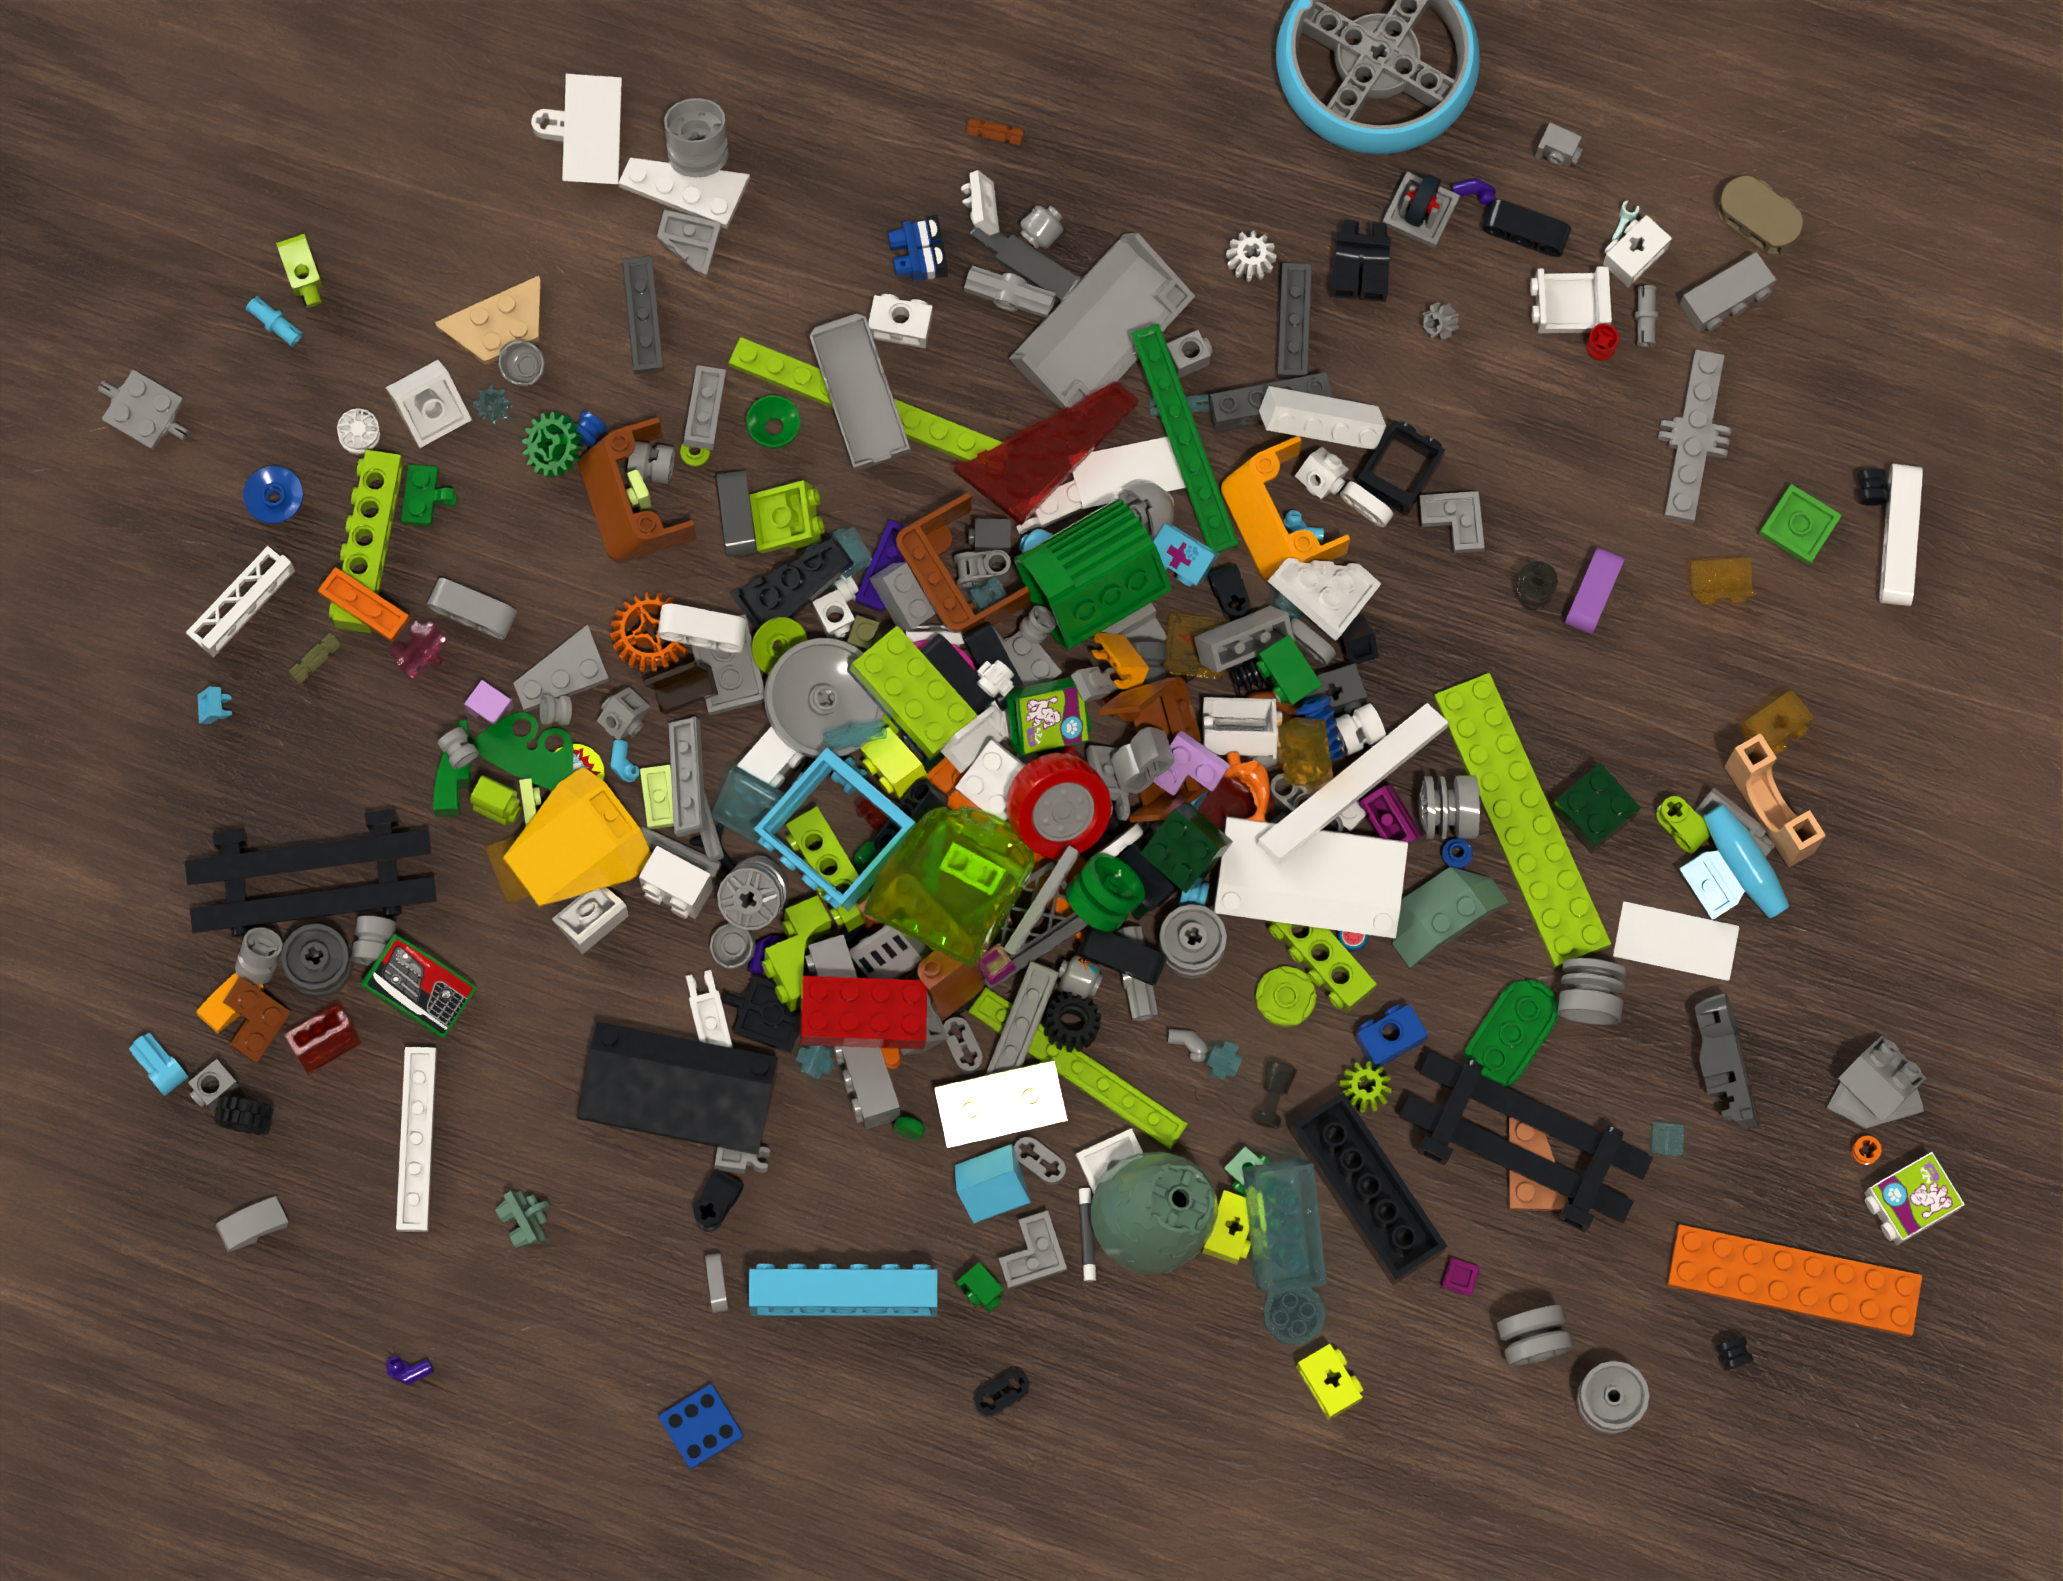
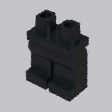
M1344 220L1341 232H1338L1329 297L1356 299L1359 269H1362L1359 300L1386 302L1389 285L1391 237H1388L1387 224L1371 223L1370 235L1358 234V221Z

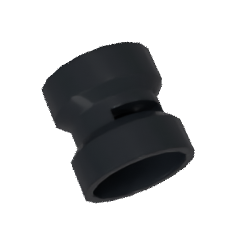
M1866 469L1858 472V484L1861 485L1862 489L1858 494L1859 503L1864 506L1886 504L1889 501L1888 491L1885 489V484L1888 481L1887 471L1883 469Z

